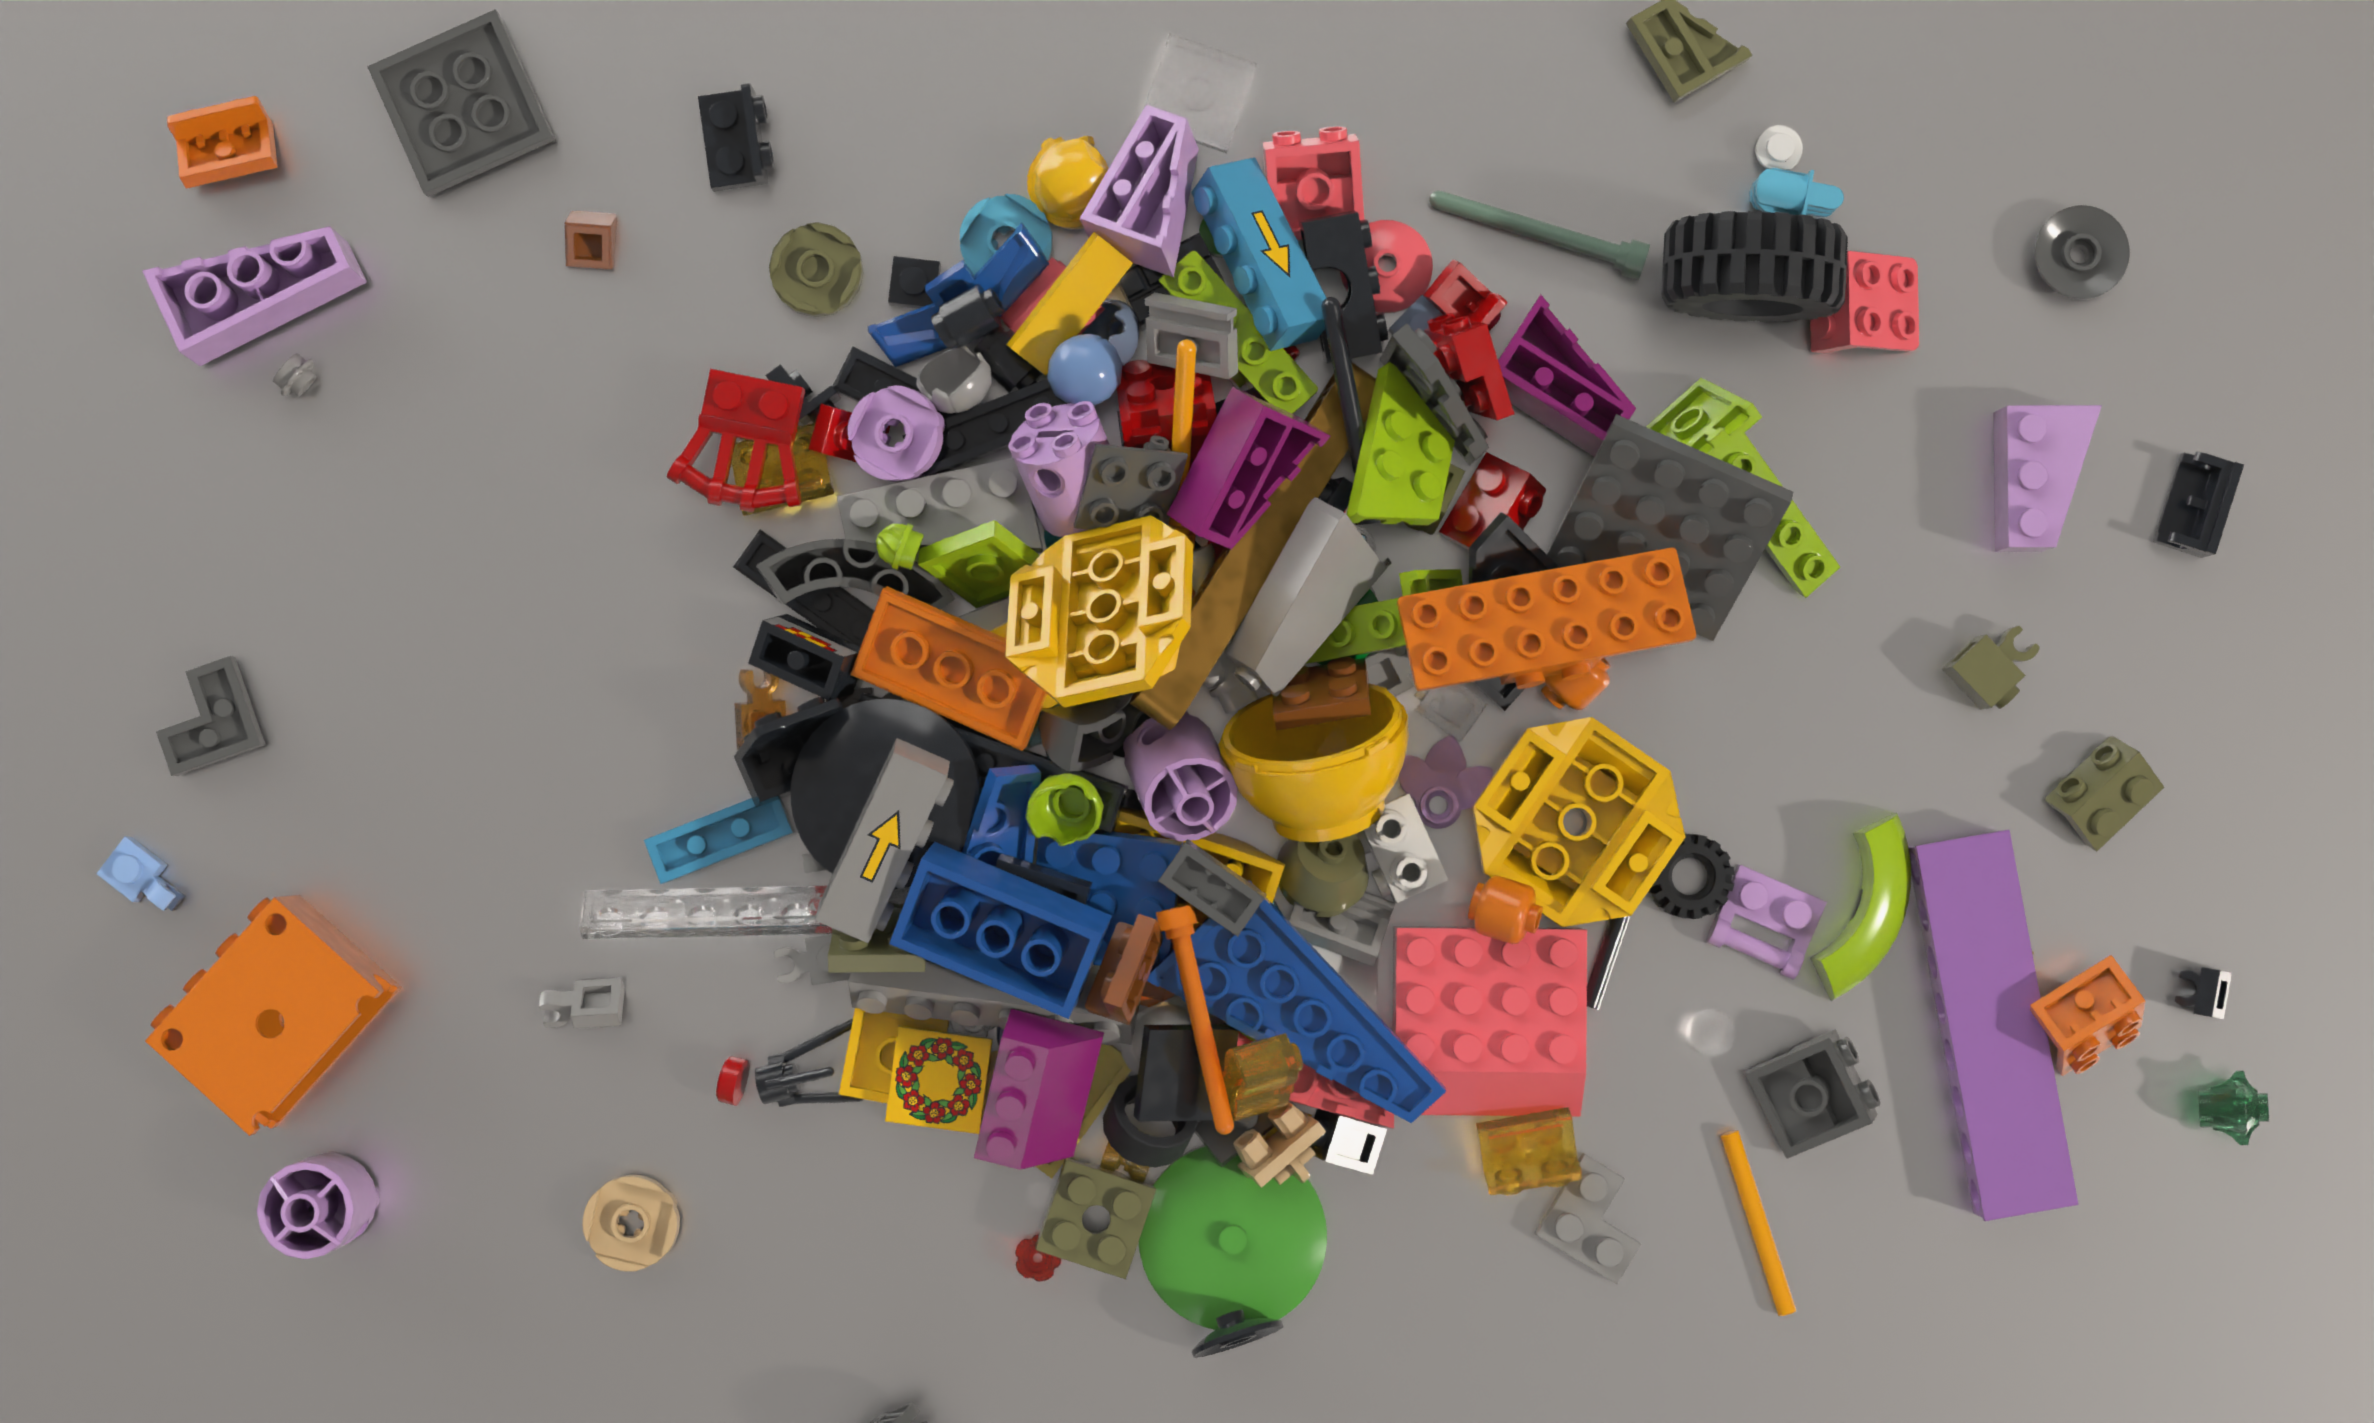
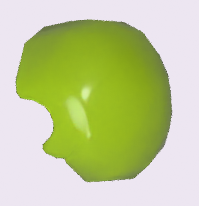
M1071 773L1053 775L1046 778L1031 794L1025 818L1032 834L1036 838L1049 837L1055 840L1059 846H1065L1075 841L1088 839L1099 828L1104 805L1096 788L1087 779Z

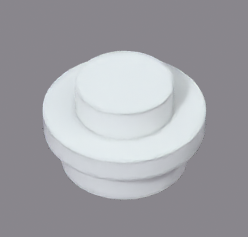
M1775 125L1767 128L1759 136L1755 146L1756 157L1765 169L1791 170L1802 157L1803 143L1798 133L1792 128L1784 125Z

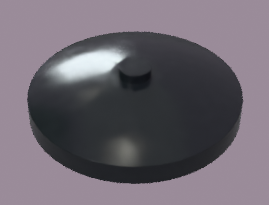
M874 699L859 702L830 716L811 734L804 744L796 761L791 781L790 793L793 819L807 850L820 865L833 874L896 738L950 761L948 778L954 780L944 805L941 807L934 804L929 814L928 820L933 821L934 824L924 847L914 846L908 861L914 863V866L904 887L908 888L911 887L921 858L934 841L962 852L982 792L980 772L973 752L964 737L949 721L938 713L916 703L896 699Z

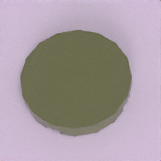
M819 222L808 223L805 226H800L785 233L773 248L769 264L772 286L781 301L795 312L811 317L833 315L848 306L860 290L864 273L861 255L851 238L837 227Z

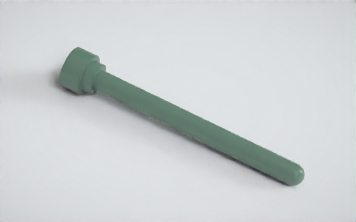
M1440 190L1434 191L1429 198L1431 206L1435 209L1614 263L1613 268L1622 270V276L1636 280L1640 279L1650 248V244L1634 239L1631 240V243L1621 241V244L1618 245Z

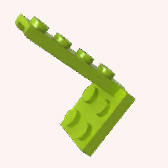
M1702 377L1646 426L1649 429L1783 487L1745 434L1747 430L1762 418L1754 404ZM1792 500L1765 549L1793 588L1800 595L1807 598L1840 568V565Z
M1461 569L1413 570L1399 573L1403 596L1463 585ZM1399 598L1354 606L1304 665L1406 646L1397 607Z

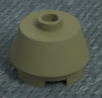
M1355 834L1324 842H1299L1289 839L1282 846L1278 854L1277 860L1285 864L1279 882V888L1283 896L1293 906L1297 902L1306 909L1317 911V917H1332L1345 912L1362 898L1367 889L1369 873L1365 852L1361 841Z

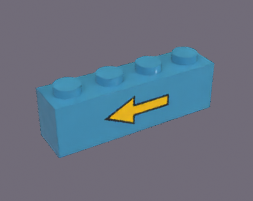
M1256 158L1208 167L1191 194L1197 211L1203 216L1213 236L1217 251L1222 254L1233 276L1237 291L1242 294L1253 316L1257 331L1263 336L1270 351L1317 340L1325 330L1321 305L1326 296Z

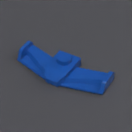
M1021 222L1014 233L975 275L964 260L960 261L925 285V292L933 301L932 304L882 323L872 324L868 326V333L894 367L944 350L948 347L939 337L931 320V316L939 312V305L976 284H980L984 290L991 287L996 292L1006 312L1049 265V262L1041 247Z

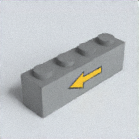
M896 738L818 904L815 921L866 943H869L875 928L884 931L894 909V905L888 902L895 887L901 890L904 889L912 872L914 863L908 861L914 846L924 847L932 830L934 822L928 820L929 814L934 804L941 807L944 805L952 788L954 780L948 778L950 761Z

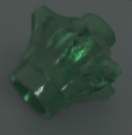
M2244 1070L2235 1071L2228 1080L2210 1087L2209 1090H2198L2200 1128L2212 1127L2215 1131L2231 1136L2239 1145H2249L2250 1136L2260 1126L2259 1122H2269L2268 1093H2258V1090L2247 1080Z

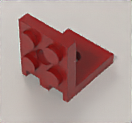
M1134 360L1122 366L1121 384L1117 388L1124 447L1143 448L1146 442H1150L1152 436H1161L1169 441L1168 447L1172 451L1176 368L1147 363L1146 360ZM1196 372L1190 468L1217 417L1210 375Z

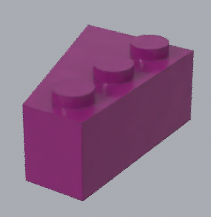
M1540 294L1498 359L1511 404L1595 457L1615 415L1630 419L1636 407L1599 363L1595 364L1577 343L1579 339L1570 328L1566 330L1550 311V304Z
M1232 386L1167 515L1196 535L1232 549L1271 505L1267 499L1286 478L1292 481L1301 471L1297 466L1315 445L1322 447L1331 436L1302 418Z

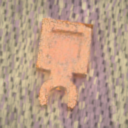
M741 669L739 672V684L741 689L747 693V702L734 703L737 750L744 743L743 738L755 728V721L774 712H781L782 717L786 716L785 700L779 698L772 699V693L778 687L779 678L763 671L764 680L759 686L754 684L753 670Z

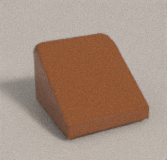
M571 211L564 222L566 266L612 270L614 266L617 215L614 213Z

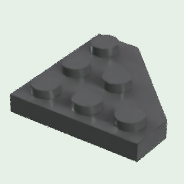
M1406 323L1392 335L1379 360L1383 365L1391 362L1398 368L1455 440L1454 448L1470 466L1488 450L1489 446L1485 441L1488 436L1481 425L1471 417L1460 396L1463 393L1460 387L1446 374L1439 360L1433 354L1437 351L1433 341L1423 330L1418 328L1416 331H1413Z

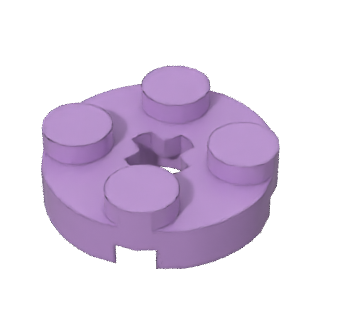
M889 386L876 393H869L858 402L848 423V439L852 441V448L856 456H853L856 462L868 474L893 482L913 480L921 477L923 472L927 471L939 456L943 444L945 421L943 416L937 412L930 399L922 393L903 386ZM901 421L904 424L905 439L903 442H897L894 447H891L889 445L891 437L885 433L886 428L889 425L896 427Z

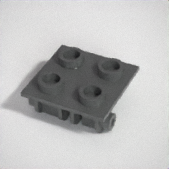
M1152 436L1150 442H1146L1143 448L1095 444L1074 528L1091 530L1150 515L1168 525L1170 516L1167 513L1178 493L1188 454L1171 451L1168 447L1169 441L1161 436Z

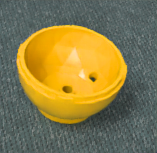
M1369 683L1370 716L1276 731L1273 717V695L1270 694L1238 710L1226 724L1218 745L1222 759L1232 773L1238 788L1237 791L1257 812L1272 820L1274 829L1279 835L1299 842L1332 841L1357 834L1379 820L1385 808L1384 799L1396 783L1402 769L1409 738L1406 710L1387 688Z

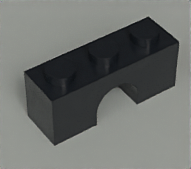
M1349 211L1299 221L1304 254L1311 269L1334 267L1341 270L1347 279L1348 293L1340 306L1351 359L1383 353L1381 341L1388 340V331L1384 313L1375 312L1373 295L1380 294V285L1376 266H1367L1364 248L1372 247L1368 220H1359L1358 212ZM1325 329L1319 336L1323 360L1326 363H1331V354Z

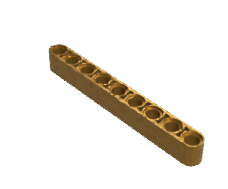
M1352 362L1364 424L1368 418L1376 378ZM1334 373L1304 419L1331 437L1322 447L1315 445L1297 465L1301 471L1292 481L1286 478L1267 499L1271 505L1232 549L1224 547L1192 598L1191 627L1180 644L1175 669L1160 676L1153 689L1134 692L1129 703L1168 730H1171L1179 722L1252 606L1306 507L1314 497L1318 498L1349 449Z

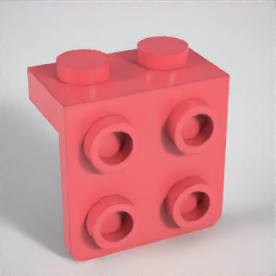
M1847 251L1845 302L1837 313H1833L1828 317H1818V319L1810 320L1811 352L1829 353L1857 347L1904 352L1916 350L1919 346L1918 265L1915 259Z

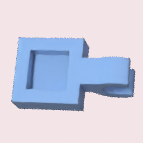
M125 836L96 873L130 901L140 902L146 895L154 905L163 911L167 908L174 911L185 897L183 893L160 877L167 864L133 837Z

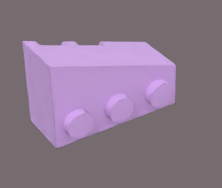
M1146 105L1079 218L1088 238L1095 232L1132 263L1173 278L1199 151L1187 118Z
M2102 405L2005 406L1993 413L1995 552H2043L2057 546Z

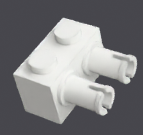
M1405 794L1385 803L1384 812L1379 820L1370 827L1355 834L1361 841L1365 854L1371 852L1379 869L1371 873L1383 898L1391 895L1393 901L1399 903L1449 880L1410 794Z

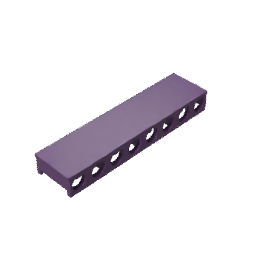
M2010 830L1909 847L1911 876L1973 1214L1982 1217L1983 1221H1990L2079 1205L2048 1036L2030 1011V1005L2040 999V992Z

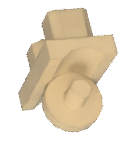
M1282 1100L1270 1110L1267 1116L1277 1128V1132L1265 1141L1259 1132L1251 1129L1243 1133L1233 1143L1242 1160L1237 1165L1247 1178L1250 1177L1261 1188L1272 1178L1281 1185L1292 1175L1301 1183L1306 1182L1310 1178V1174L1304 1167V1164L1316 1155L1310 1146L1326 1133L1317 1120L1300 1111L1287 1100Z

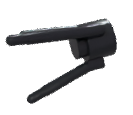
M853 1019L837 1025L784 1053L768 1056V1065L755 1069L756 1087L762 1103L778 1102L779 1107L802 1103L862 1101L863 1099L839 1095V1092L794 1093L801 1090V1083L832 1076L834 1068L826 1067L798 1073L794 1063L787 1065V1062L851 1030Z

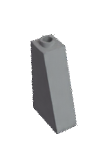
M1316 497L1311 500L1225 653L1237 667L1234 675L1250 690L1255 692L1261 687L1277 697L1386 570L1378 556L1343 511Z

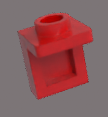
M1453 259L1423 294L1443 315L1454 313L1455 318L1468 316L1469 320L1487 324L1489 331L1498 323L1501 311L1507 304V301L1501 295L1491 292L1461 262Z

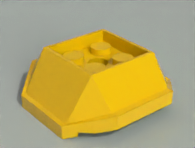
M1151 515L1112 524L1108 527H1099L1063 536L1044 550L1031 566L1024 565L1010 577L1005 657L1015 668L1064 708L1153 689L1160 676L1175 669L1180 644L1191 627L1193 544L1185 534L1172 529Z
M1593 717L1525 729L1472 806L1482 872L1490 878L1501 876L1533 887L1536 893V905L1543 906L1542 914L1560 927L1632 916L1685 839L1671 771ZM1573 808L1583 811L1587 818L1586 829L1577 836L1569 834L1563 825L1565 814Z

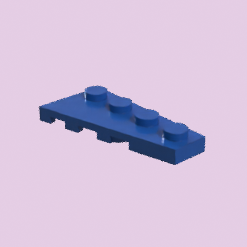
M1034 764L989 769L961 853L996 867L997 860L1001 854L1033 863L1035 836L1032 834L1025 817L1031 794L1040 785L1041 771Z

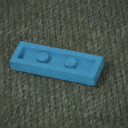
M752 798L645 839L644 842L660 884H664L795 832L782 798L759 807H755Z

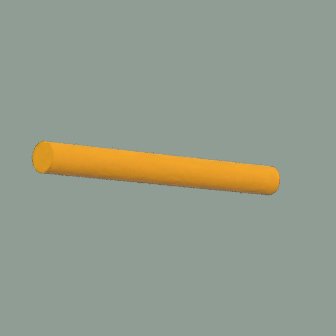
M1733 1130L1720 1135L1778 1316L1792 1314L1796 1312V1307L1739 1131Z

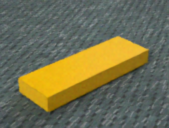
M1093 232L1006 345L1044 375H1047L1048 361L1055 349L1065 340L1079 334L1133 263Z

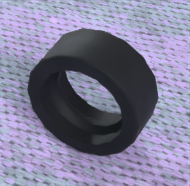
M1138 1074L1129 1076L1117 1086L1103 1115V1132L1110 1146L1124 1159L1132 1163L1154 1168L1172 1164L1183 1155L1195 1132L1198 1121H1171L1175 1127V1134L1164 1138L1150 1136L1140 1131L1130 1122L1125 1112L1126 1105L1135 1103Z

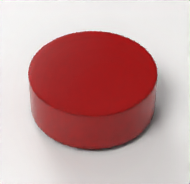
M730 1056L725 1060L716 1088V1097L719 1102L734 1106L739 1104L749 1076L750 1065L748 1060Z

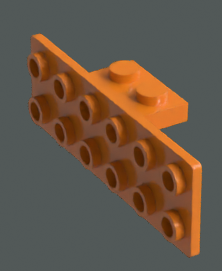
M1666 548L1401 596L1397 601L1417 691L1500 677L1501 685L1516 682L1517 689L1541 685L1545 683L1544 677L1562 674L1563 680H1574L1590 675V669L1594 668L1604 657L1691 642L1696 638V630L1675 548Z

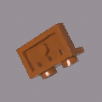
M1138 914L1134 926L1124 922L1117 923L1085 1002V1008L1088 1012L1130 1025L1164 939L1156 919Z

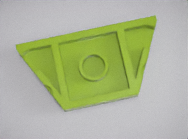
M1391 362L1380 367L1377 372L1347 516L1352 523H1359L1365 519L1380 520L1381 524H1397L1404 521L1409 525H1429L1440 517L1455 440L1398 368Z

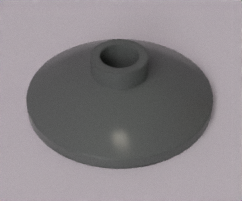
M2078 205L2057 212L2043 225L2035 243V262L2043 280L2057 293L2073 299H2091L2108 292L2122 279L2129 263L2130 248L2123 227L2112 215L2093 206ZM2077 247L2084 252L2085 258L2083 263H2076L2071 259L2070 252L2072 248Z

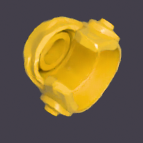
M1083 136L1066 141L1062 137L1056 139L1050 137L1041 144V150L1030 165L1027 175V190L1030 199L1041 212H1044L1047 221L1055 226L1070 230L1084 228L1079 218L1109 169L1106 160L1094 147L1095 143L1092 136Z

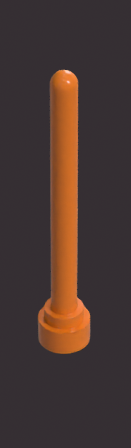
M1189 904L1156 912L1160 931H1165L1167 940L1172 939L1215 1129L1218 1133L1227 1135L1232 1132L1234 1122L1191 940V934L1195 933L1193 924L1197 923L1194 906Z

